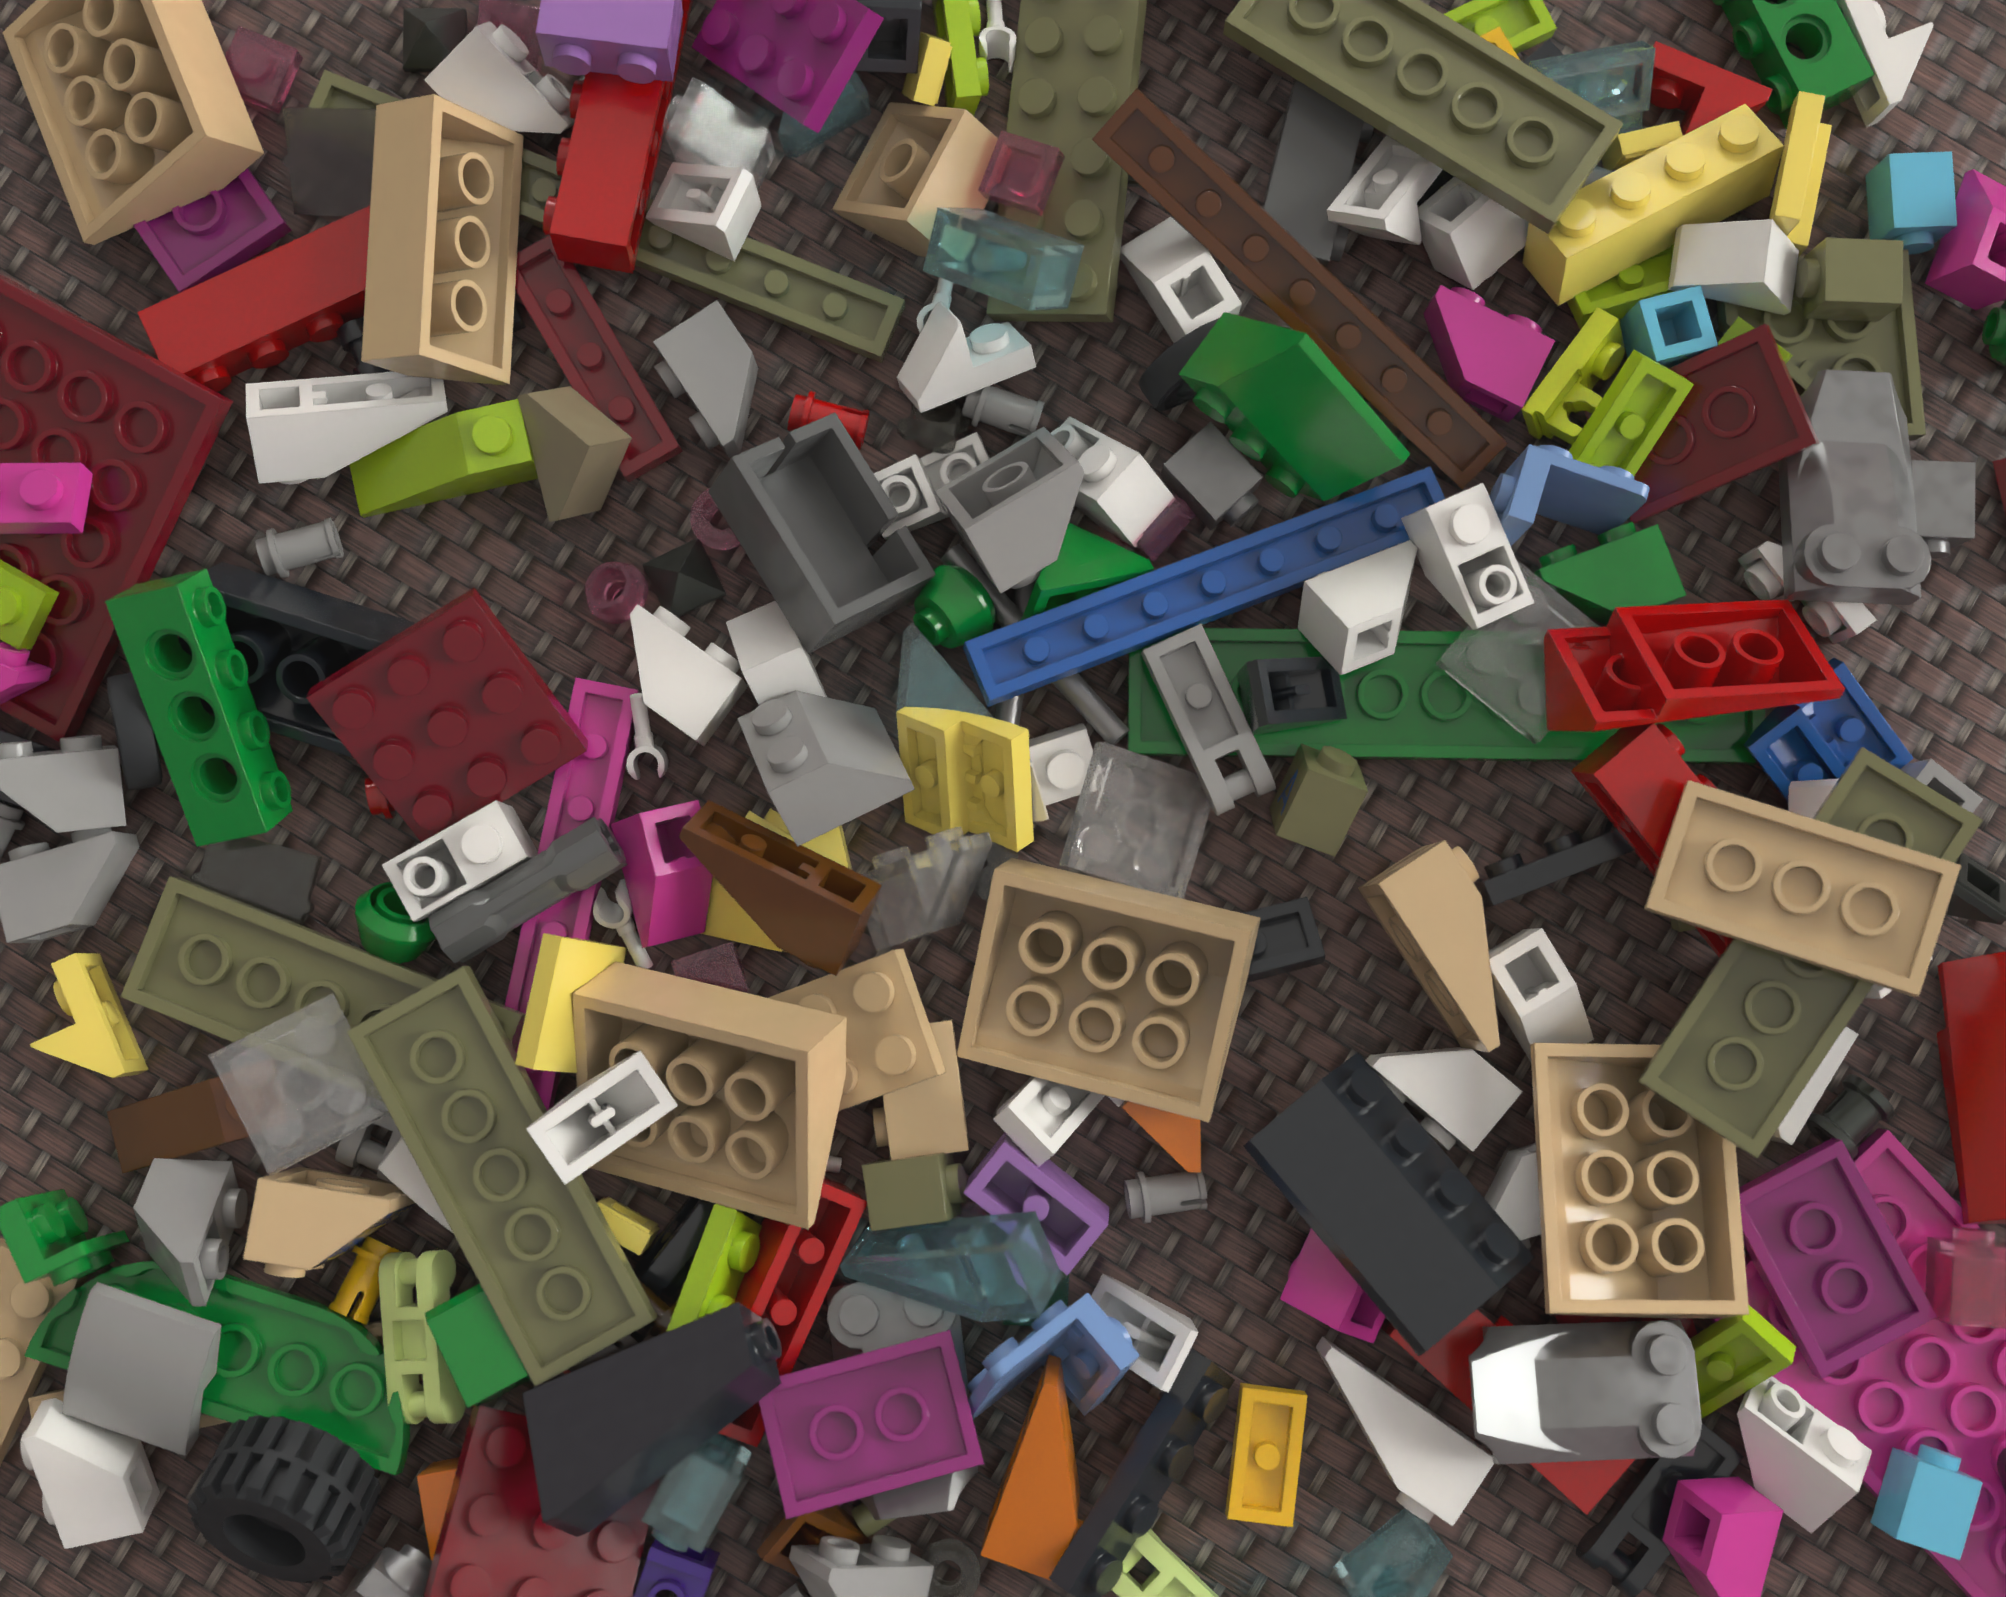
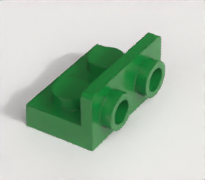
M64 1189L16 1198L0 1206V1231L25 1284L50 1277L55 1287L74 1278L80 1279L114 1263L115 1259L111 1250L130 1242L125 1230L87 1240L84 1234L88 1231V1221L85 1212L76 1199L67 1197Z

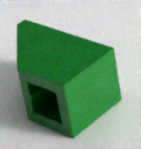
M1633 522L1615 527L1597 536L1600 546L1578 554L1575 544L1557 549L1538 558L1542 568L1525 579L1530 592L1604 625L1608 624L1615 607L1669 605L1687 595L1658 524L1638 532Z

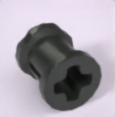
M1849 1074L1842 1081L1844 1090L1821 1114L1812 1113L1806 1121V1125L1821 1143L1831 1138L1841 1139L1853 1159L1859 1152L1856 1145L1880 1120L1888 1122L1895 1113L1891 1103L1876 1088L1862 1078Z

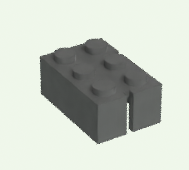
M836 413L789 432L783 442L780 437H777L731 457L708 491L808 654L907 605L920 592L922 587L936 575L906 526L896 530L874 556L871 555L868 548L876 542L899 514Z

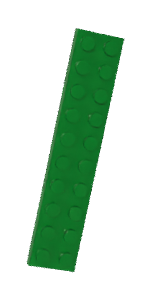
M1204 628L1243 714L1244 710L1237 673L1246 662L1256 659L1322 657V654L1299 629ZM1400 631L1393 655L1346 674H1339L1347 719L1254 735V738L1264 758H1294L1300 744H1304L1320 751L1323 746L1335 747L1348 753L1354 759L1581 762L1620 728L1593 732L1547 730L1544 636L1546 633ZM1157 643L1128 653L1127 727L1130 731L1127 733V756H1188L1141 655L1142 650ZM1765 708L1660 722V724L1670 729L1683 744L1685 753L1681 758L1686 764L1758 765L1744 744L1765 720ZM1235 751L1224 757H1238Z

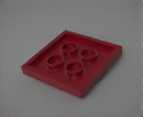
M475 588L470 589L309 689L306 697L421 842L496 800L500 802L505 801L583 754L588 748L586 737Z
M480 1405L473 1406L423 1597H632L659 1479L592 1531L575 1537L543 1523L526 1416Z

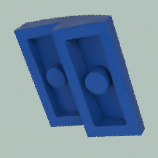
M1832 658L1828 663L1845 688L1839 699L1776 707L1744 744L1745 748L1787 803L1791 781L1839 779L1856 752L1862 747L1898 769H1901L1914 759L1844 662Z

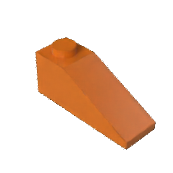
M1048 1354L988 1517L980 1556L1050 1580L1051 1573L1084 1521L1078 1519L1081 1492L1061 1358Z

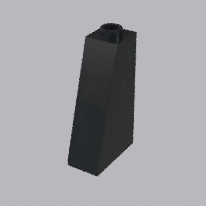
M737 1302L523 1392L543 1523L575 1537L589 1533L779 1386L781 1380L776 1358L781 1356L782 1349L777 1331L770 1320L761 1318Z

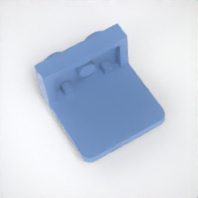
M1529 444L1505 473L1500 474L1496 483L1492 486L1489 497L1509 544L1512 546L1534 523L1536 514L1600 535L1620 526L1647 501L1650 488L1648 485L1634 480V476L1622 468L1614 466L1595 467L1573 459L1572 454L1561 447L1553 445L1534 446Z
M1086 1293L1070 1307H1067L1062 1300H1059L1032 1323L1031 1327L1034 1331L1019 1344L1011 1337L998 1346L982 1362L985 1369L977 1374L966 1386L972 1393L968 1399L972 1418L975 1419L1042 1365L1044 1366L1048 1354L1061 1358L1066 1394L1085 1416L1107 1397L1139 1358L1140 1354L1132 1346V1340L1126 1328L1117 1319L1108 1317L1089 1293Z

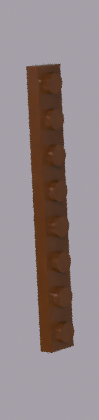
M1138 88L1134 90L1092 138L1106 154L1293 330L1306 333L1345 379L1461 489L1508 444L1506 439Z

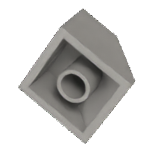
M1043 426L936 490L935 493L969 553L1001 594L1009 588L1017 589L1031 584L1038 578L1044 567L1057 560L1085 472L1079 461Z
M795 690L778 699L766 701L760 704L754 711L737 718L766 790L797 847L915 790L876 709L873 707Z

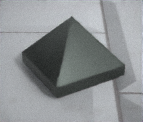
M403 8V70L405 72H432L467 36L466 8Z
M699 537L642 564L662 607L678 618L727 595Z
M1961 853L1955 862L1960 864L1961 867L1948 904L1949 916L2002 925L2006 921V883Z

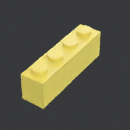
M1743 104L1581 188L1549 234L1529 223L1523 264L1557 306L1573 299L1575 295L1588 291L1617 276L1619 272L1670 248L1675 242L1676 228L1684 224L1717 223L1768 197L1784 145L1746 104Z

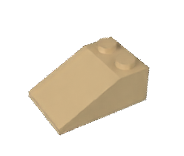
M1444 840L1418 848L1358 887V889L1462 1048L1490 1052L1500 1046L1483 901L1480 892L1473 883L1479 879V874L1468 855L1459 846L1451 849Z

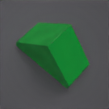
M1068 523L1058 558L1042 569L1021 620L1149 573L1155 569L1149 559L1072 523Z
M480 1283L425 1312L426 1322L467 1408L490 1402L531 1380Z

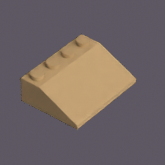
M36 0L2 32L84 243L98 244L134 228L133 225L143 220L148 222L171 212L172 208L176 206H185L210 195L209 192L219 191L264 154L202 0Z
M1010 858L995 868L993 872L957 1057L1209 1122L1242 1002L1261 918Z
M620 962L613 963L573 993L577 1087L640 1050L678 1105L590 1168L805 1229H809L815 1223L846 1078V1017Z
M1533 1043L1530 1045L1546 1314L1720 1319L1749 1315L1736 1146L1637 1082L1661 1045Z

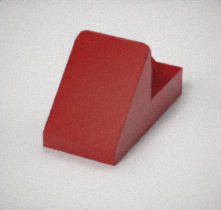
M1655 41L1638 65L1629 87L1644 94L1645 99L1655 106L1665 109L1678 108L1685 111L1680 125L1682 135L1711 122L1743 104H1746L1756 115L1769 100L1773 90Z

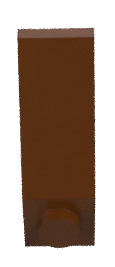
M708 800L682 827L679 839L778 948L798 957L807 966L822 969L837 976L860 943L882 884L802 845L797 847L794 841Z
M272 1061L215 1077L107 1111L122 1174L149 1167L154 1158L177 1159L313 1120L300 1069L281 1061Z

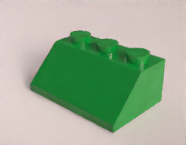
M1224 312L1179 373L1182 379L1197 393L1193 398L1194 404L1210 418L1225 423L1233 432L1229 437L1230 442L1244 455L1253 460L1260 461L1268 469L1264 475L1267 482L1288 497L1295 498L1298 493L1321 501H1326L1402 465L1410 455L1409 451L1304 332Z

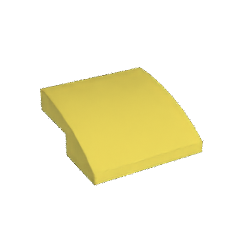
M1802 91L1798 92L1791 107L1769 219L1774 220L1799 250L1798 256L1809 245L1832 125L1820 123L1825 96Z
M903 707L896 712L900 759L915 790L903 795L906 823L950 842L955 841L967 832H971L1016 852L1034 841L1029 729L987 716L948 709Z
M543 933L515 1065L534 1070L577 1073L573 993L613 963H624L627 947Z

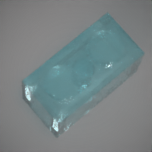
M938 207L923 271L1029 311L1065 309L1069 306L1084 245L980 208Z
M717 1433L667 1472L641 1521L653 1527L652 1535L662 1544L681 1552L687 1551L688 1547L701 1553L737 1488L753 1451Z

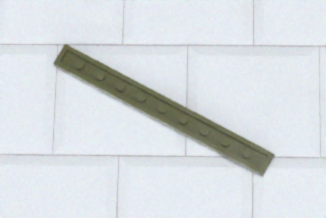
M324 70L300 127L308 136L373 161L376 105L400 101V99ZM524 148L519 219L543 229V215L547 198L550 195L558 196L562 177L557 175L556 161ZM649 199L646 215L654 201L653 199ZM645 218L635 262L636 266L877 362H883L906 307L905 299L749 237H746L734 262L654 225Z

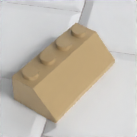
M435 94L376 105L362 362L413 377L494 385L510 384L523 135Z

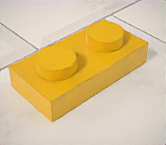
M1240 1383L1225 1509L1227 1519L1293 1527L1308 1397L1305 1391Z

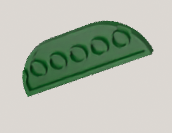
M154 1260L112 1268V1270L93 1278L79 1288H74L65 1295L40 1323L24 1355L25 1357L68 1370L76 1333L90 1290L99 1282L222 1325L217 1372L203 1390L201 1413L231 1423H235L238 1420H247L248 1417L257 1415L268 1418L272 1415L301 1421L326 1431L351 1446L360 1454V1458L368 1462L374 1469L398 1475L403 1472L410 1441V1424H407L404 1419L398 1391L392 1394L388 1406L384 1347L360 1323L348 1315L344 1316L328 1308L329 1306L236 1276L225 1274L223 1279H216L205 1307L192 1306Z

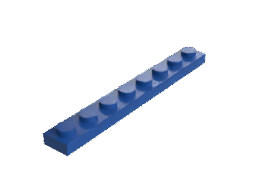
M1430 466L968 640L964 643L963 650L986 705L990 707L1173 637L1199 624H1207L1301 588L1304 585V581L1320 573L1337 569L1409 541V536L1401 518L1446 498Z

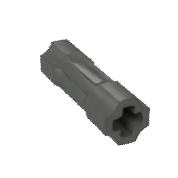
M593 817L554 840L548 849L483 888L470 891L429 916L430 929L437 938L442 951L454 963L459 961L464 963L503 940L511 930L576 891L586 890L627 865L625 854L605 822L601 818L596 819Z

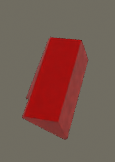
M1785 599L1615 607L1607 626L1547 629L1544 636L1548 731L1593 732L1839 699L1845 690L1789 600Z
M2006 951L1943 962L1937 965L1946 1028L1937 1032V1040L1964 1225L2006 1224Z

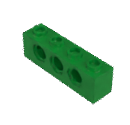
M1712 0L1716 5H1721L1733 27V41L1739 54L1744 59L1750 60L1761 81V85L1773 89L1769 100L1766 102V106L1772 113L1779 115L1786 129L1793 101L1799 91L1824 95L1823 112L1852 98L1875 75L1835 0H1776L1777 4H1771L1765 0ZM1786 42L1800 47L1805 55V59L1793 56L1787 49Z
M207 568L136 584L106 600L105 603L196 846L267 833L293 811L290 803L291 788L285 774L278 769L269 744L270 730L265 716L256 708L247 682L248 667L241 652L235 649L225 621L226 606L219 590L212 585ZM178 636L182 637L189 644L192 656L183 650ZM200 698L210 704L215 717L204 709ZM222 759L233 766L237 776L231 774L226 769Z

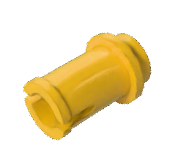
M367 1237L364 1240L361 1248L356 1245L354 1246L352 1251L357 1253V1256L334 1301L328 1307L347 1316L357 1294L361 1292L349 1317L365 1325L368 1324L369 1317L380 1297L378 1278L380 1262L390 1252H401L371 1237Z

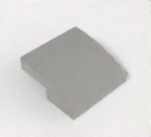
M97 1282L90 1290L76 1333L66 1377L62 1413L185 1456L199 1436L203 1390L217 1372L222 1325Z

